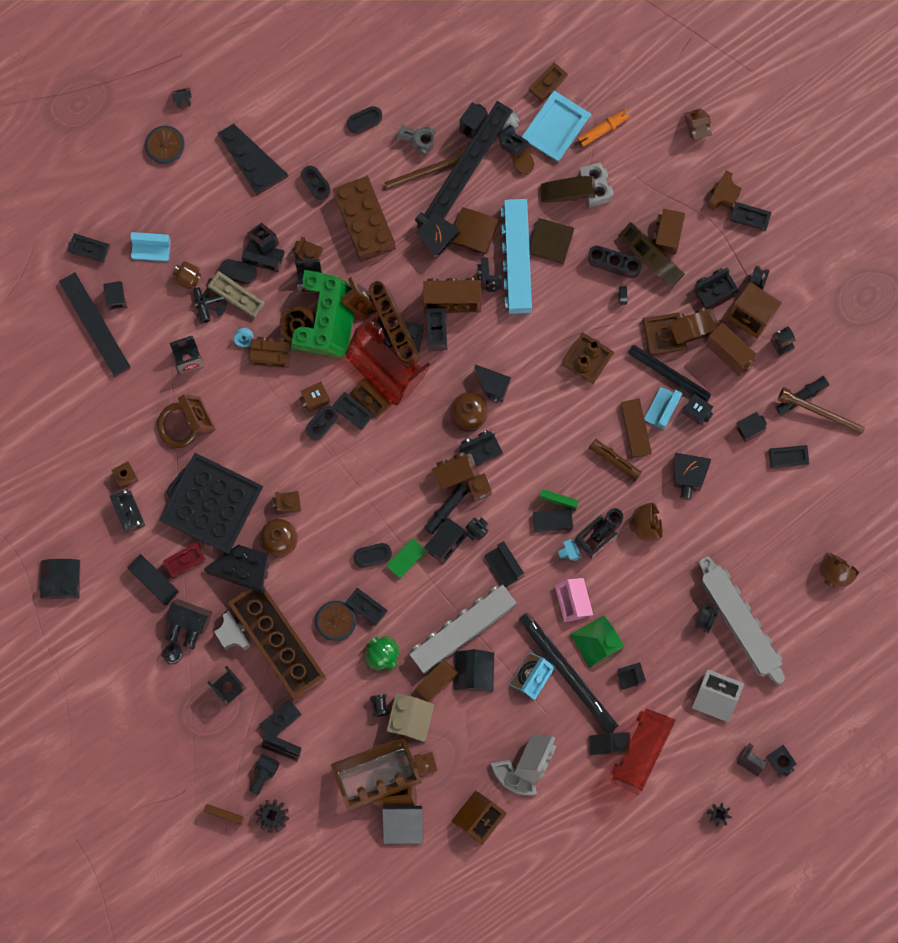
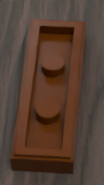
M640 398L621 402L632 457L651 455L652 451Z

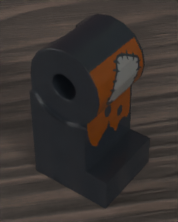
M787 326L781 331L775 332L770 341L780 357L795 348L793 342L796 339L790 327Z

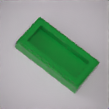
M542 489L539 498L540 500L576 511L579 502L576 499Z
M412 538L386 567L401 579L427 551Z

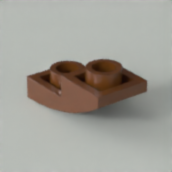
M443 660L415 689L428 702H431L444 687L448 686L458 672L446 660Z

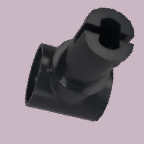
M612 508L607 512L606 517L601 521L602 524L591 534L593 539L596 538L597 543L600 544L610 531L613 532L621 526L624 517L622 511L618 508ZM615 514L620 520L614 523L609 519L610 515Z
M261 754L254 768L256 775L249 791L259 795L266 780L273 778L280 762Z

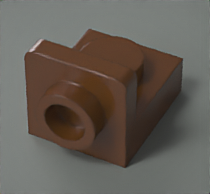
M301 237L300 241H296L293 251H295V258L310 260L320 259L323 248L306 241L305 237Z
M299 491L280 494L275 492L272 503L273 509H277L278 514L301 511Z
M432 752L423 755L421 753L413 755L419 776L438 770Z

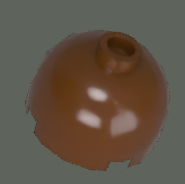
M295 306L286 310L280 318L281 333L284 338L292 343L293 333L297 328L308 327L314 329L315 313L305 306Z
M462 393L451 404V420L460 430L475 431L487 420V404L482 397L475 393Z
M654 502L636 508L632 515V520L629 521L631 531L635 532L638 538L646 542L661 540L660 538L663 537L661 519L658 520L657 514H659V510Z
M273 519L263 526L259 541L263 550L268 555L282 558L295 550L298 544V535L295 527L290 522L284 519Z
M826 552L820 563L821 575L826 579L824 583L832 588L835 586H849L855 581L860 571L854 566L849 568L850 565L847 564V561Z

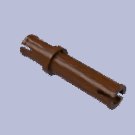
M596 438L590 445L589 449L600 455L603 461L607 460L635 482L641 475L642 471L616 454L613 448H608Z

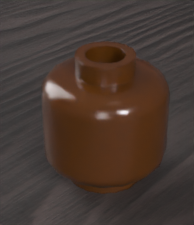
M184 261L180 266L176 265L172 275L175 276L174 281L176 284L191 289L193 286H197L202 274L199 273V267Z

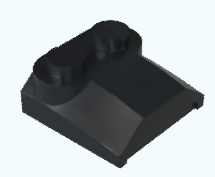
M41 560L40 598L79 599L80 560Z

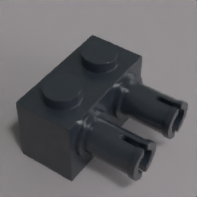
M175 599L170 605L165 620L170 623L165 639L167 641L171 639L170 642L176 643L180 629L184 627L188 632L183 646L195 649L198 636L207 630L213 612L180 599Z

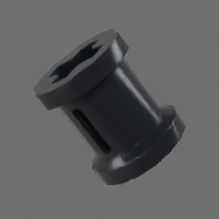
M386 694L370 697L374 710L373 717L390 714V711L387 710Z

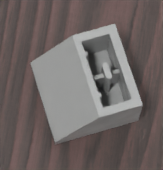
M707 669L692 709L729 723L744 683Z
M532 734L514 775L536 784L538 778L542 780L556 749V745H554L556 738Z

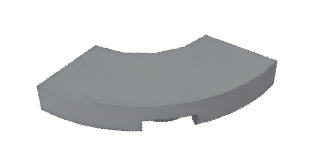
M510 760L491 763L494 775L505 788L520 795H537L534 783L514 775L516 769L512 766Z

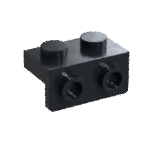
M488 257L481 258V264H477V278L481 280L482 290L496 292L497 289H501V275L490 276Z
M728 267L725 269L720 268L714 271L712 276L708 278L703 277L696 282L694 292L706 309L738 292L739 289L731 278Z

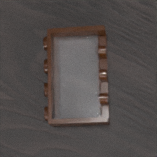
M404 736L331 764L348 811L422 783Z

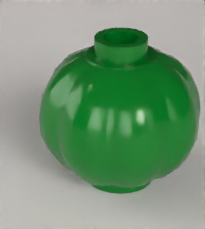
M376 636L365 645L368 650L364 653V659L371 669L377 671L388 669L390 671L398 664L396 660L400 649L398 643L393 638L383 636L379 639Z

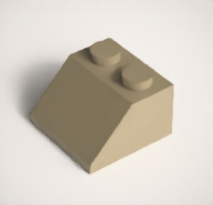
M396 693L387 727V734L399 737L404 736L405 738L425 743L434 704Z

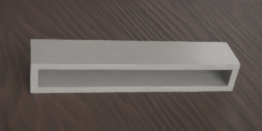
M504 585L493 587L488 592L490 595L484 599L482 597L477 599L471 609L462 610L457 615L459 618L453 622L449 620L442 626L443 630L439 633L433 632L426 638L427 641L421 645L419 643L411 649L410 658L423 675L517 606V602Z

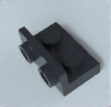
M485 430L479 433L477 438L465 439L459 445V452H464L465 455L471 454L476 467L503 455L493 430L490 432Z

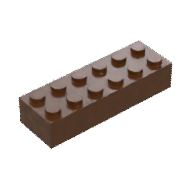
M248 588L228 602L294 701L326 680V676L266 588L264 593Z

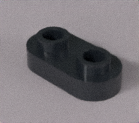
M315 166L304 167L301 171L303 183L316 199H327L331 193L329 183ZM312 174L314 178L308 179L307 176ZM324 189L325 192L320 194L318 193V190Z
M332 406L322 407L306 427L309 438L313 440L323 438L337 422V410ZM331 414L332 418L326 419L325 416ZM318 428L320 431L315 434L313 429Z

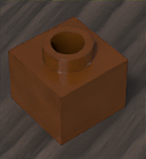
M128 461L111 470L121 489L139 481ZM127 471V475L122 477L121 473Z

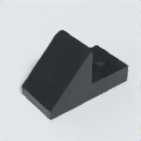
M262 222L247 233L264 255H267L279 245L276 234Z

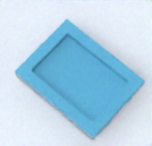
M553 91L522 137L528 140L531 146L559 162L590 118L591 113L556 91Z

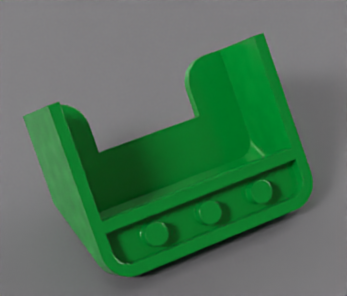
M304 270L303 286L309 291L320 292L314 329L299 327L294 331L290 350L342 358L348 352L355 312L342 303L341 297L352 290L349 282L334 275Z

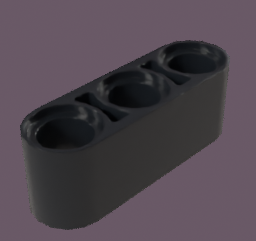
M598 245L591 247L589 250L588 263L593 267L632 279L640 274L641 261L636 257ZM598 253L601 255V258L594 259L592 254ZM617 259L619 264L612 265L610 260ZM635 265L637 270L631 271L628 269V266Z
M139 554L127 566V569L165 606L179 593L143 555Z

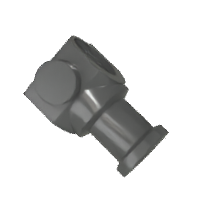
M402 124L397 140L410 142L411 146L416 147L417 153L427 155L434 148L435 130L425 127L422 129L417 128L415 131L406 128ZM425 138L431 140L428 144L421 142Z

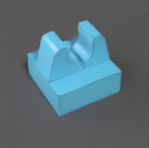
M572 539L563 542L565 548L558 551L560 559L569 557L570 560L576 561L582 558L575 540Z

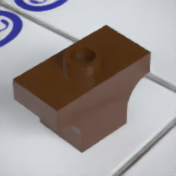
M696 109L683 113L690 137L693 140L712 135L710 115L704 110Z
M726 170L720 182L714 184L711 190L713 195L707 208L714 211L717 207L724 206L732 210L742 190L741 187L733 183V173Z

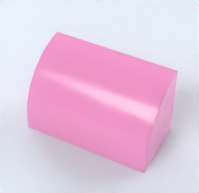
M584 578L568 579L555 585L564 622L575 621L593 615Z

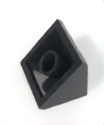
M477 649L456 651L455 670L458 674L455 676V691L493 692L495 653Z

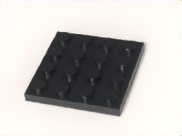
M194 452L160 518V522L223 553L229 554L263 486Z

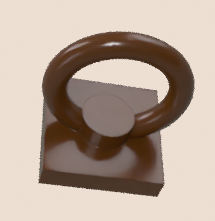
M181 395L178 397L179 402L172 403L162 410L157 421V430L160 438L165 444L173 448L188 446L195 440L198 432L210 434L216 430L199 396ZM175 410L184 411L183 416L192 427L189 435L183 440L171 439L165 430L166 418Z

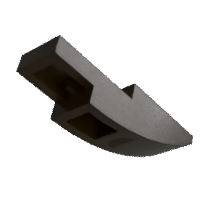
M630 222L618 235L642 262L672 288L685 275L633 222Z

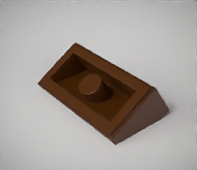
M368 378L361 379L350 392L363 407L374 414L375 419H378L392 405V402Z

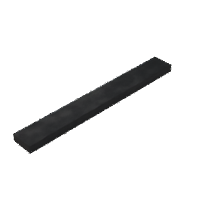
M499 101L495 103L425 212L428 218L434 213L443 219L446 218L498 134L512 115V109Z

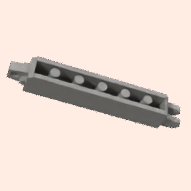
M709 556L700 560L698 564L703 573L701 585L715 607L719 609L718 612L757 674L763 677L768 675L774 685H781L785 680L783 671L780 668L783 658L777 650L774 651L772 648L770 637L767 634L764 635L761 631L762 625L760 621L751 615V607L747 601L743 602L739 596L741 592L737 585H732L729 580L731 578L726 568L722 569L720 565L717 566Z

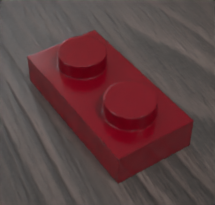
M196 542L163 560V563L173 579L202 563L206 558Z

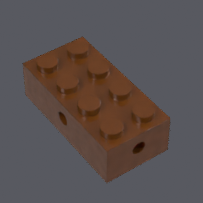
M368 175L333 188L334 198L360 262L396 249L395 241Z

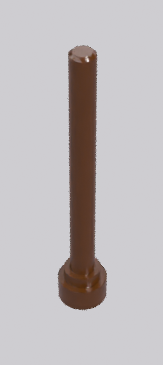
M466 148L460 150L457 156L386 181L384 183L385 187L389 189L457 164Z
M783 387L779 393V402L784 404L791 402L861 434L865 430L864 426L794 396V393L786 387Z

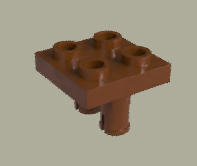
M582 332L563 360L562 365L594 385L614 355V351L601 344L597 339H593Z

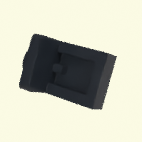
M511 124L498 134L501 148L515 157L529 147L528 140L516 134L514 126Z

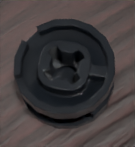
M756 265L750 282L759 287L764 274L765 277L761 285V289H764L770 270L760 269V266Z
M704 603L694 628L701 627L704 629V632L709 634L719 609L716 607L708 608L707 604Z

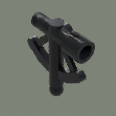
M200 287L193 289L196 299L194 300L195 307H198L199 310L197 318H199L201 324L211 321L209 309L217 312L218 317H222L226 308V299L220 295L215 294L206 297L211 290L208 287L203 295ZM220 301L219 309L209 305Z

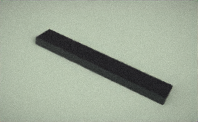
M76 272L60 280L62 288L114 377L130 369L128 361Z

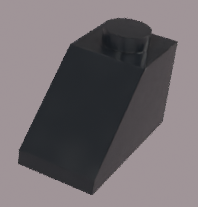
M475 364L474 373L484 395L492 402H503L511 383V377Z
M630 732L589 736L590 755L630 754Z

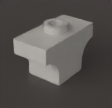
M229 611L223 614V625L214 632L225 650L233 646H239L243 650L251 647L243 634L246 630L241 622L236 623Z

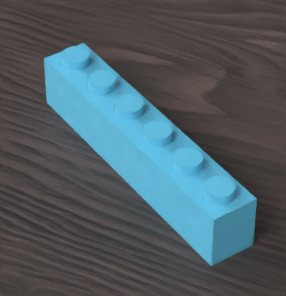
M527 199L504 200V206H501V217H505V224H501L502 235L506 237V242H502V252L506 253V260H503V272H507V278H504V290H508V297H505V308H509V314L531 313L532 298Z

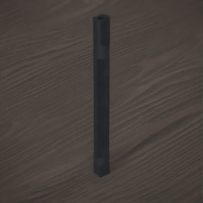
M528 612L522 615L519 621L523 624L526 631L606 732L611 733L618 728L617 722L540 625Z

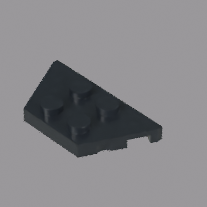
M238 544L231 549L229 554L225 553L205 567L204 570L208 575L264 593V580L268 576L267 569L270 564V557L266 553Z

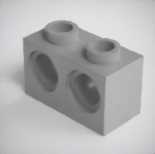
M601 162L579 168V177L589 176L592 173L597 174L599 178L595 179V192L600 190L604 193L600 197L595 195V198H586L588 207L592 208L611 203V196L614 195L611 185L607 184L608 173L606 168H602Z

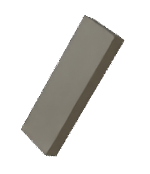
M220 271L216 273L207 286L253 319H255L265 302Z

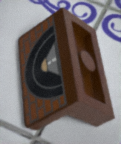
M350 277L348 281L352 290L342 296L341 300L344 305L364 319L374 312L376 307L369 291Z

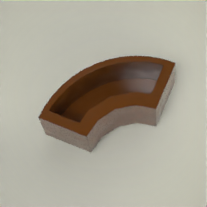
M704 307L696 310V314L686 316L681 314L674 317V321L669 324L677 344H684L709 336L719 326L713 310Z

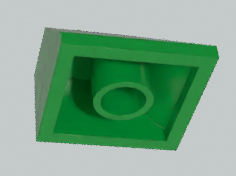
M605 616L570 634L589 668L624 649V644Z

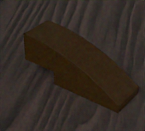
M592 175L559 179L541 184V203L595 198V178Z

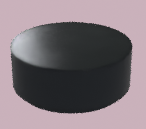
M620 286L619 304L627 305V286Z

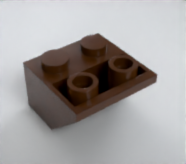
M750 282L734 303L726 319L758 339L769 325L782 302Z
M475 791L451 822L483 846L506 817L507 813L490 799Z

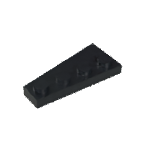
M234 123L218 132L220 139L256 195L289 177L275 161Z

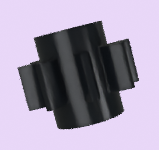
M474 517L465 527L468 530L466 535L472 541L475 538L480 541L489 532L486 528L488 523L482 517L479 520Z
M723 803L719 807L713 804L712 808L714 810L707 812V814L711 815L709 822H716V827L720 823L726 826L727 822L725 820L732 818V816L728 815L730 808L725 809ZM716 810L724 813L722 816L723 820L715 817L717 814Z

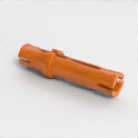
M623 108L612 117H606L604 122L577 137L579 143L583 141L580 146L584 148L611 129H617L616 126L630 119L629 114L624 115L627 111Z

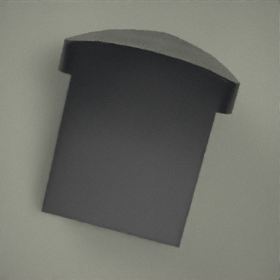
M749 743L737 764L758 777L767 763L751 753L754 745Z

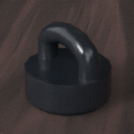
M172 643L162 650L161 656L168 664H175L182 659L183 652L176 643Z

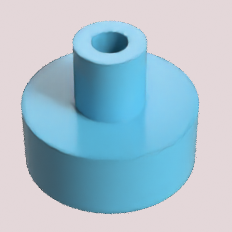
M240 328L235 332L234 342L239 347H249L254 335L248 328Z

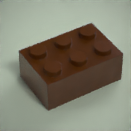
M430 278L427 281H423L424 313H426V309L445 308V313L481 312V280L476 278H466L465 280L448 278L446 281H439L436 278Z

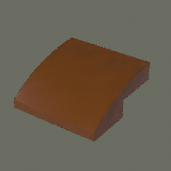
M462 207L455 223V227L461 231V234L451 244L467 247L470 251L487 254L499 224V219Z

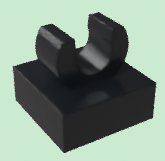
M190 87L172 91L173 101H177L178 109H181L180 103L183 100L187 102L188 107L191 106V100L189 99L192 98Z

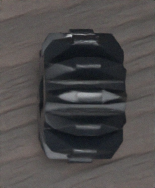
M276 799L273 800L272 805L269 800H266V808L262 804L259 805L263 812L257 811L256 815L262 816V818L256 821L257 823L264 822L261 826L262 830L268 826L269 833H272L273 827H275L276 832H280L278 825L280 824L283 828L286 827L282 820L288 821L289 817L283 816V814L288 813L289 810H281L284 807L283 802L277 806ZM271 811L278 813L274 821L268 820Z

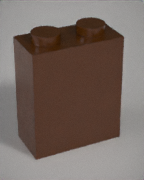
M721 323L709 335L706 346L738 376L743 372L746 374L753 367L756 353L724 323Z

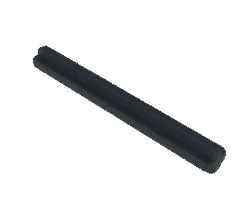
M632 345L629 349V355L692 395L696 394L706 402L711 398L712 394L636 345Z

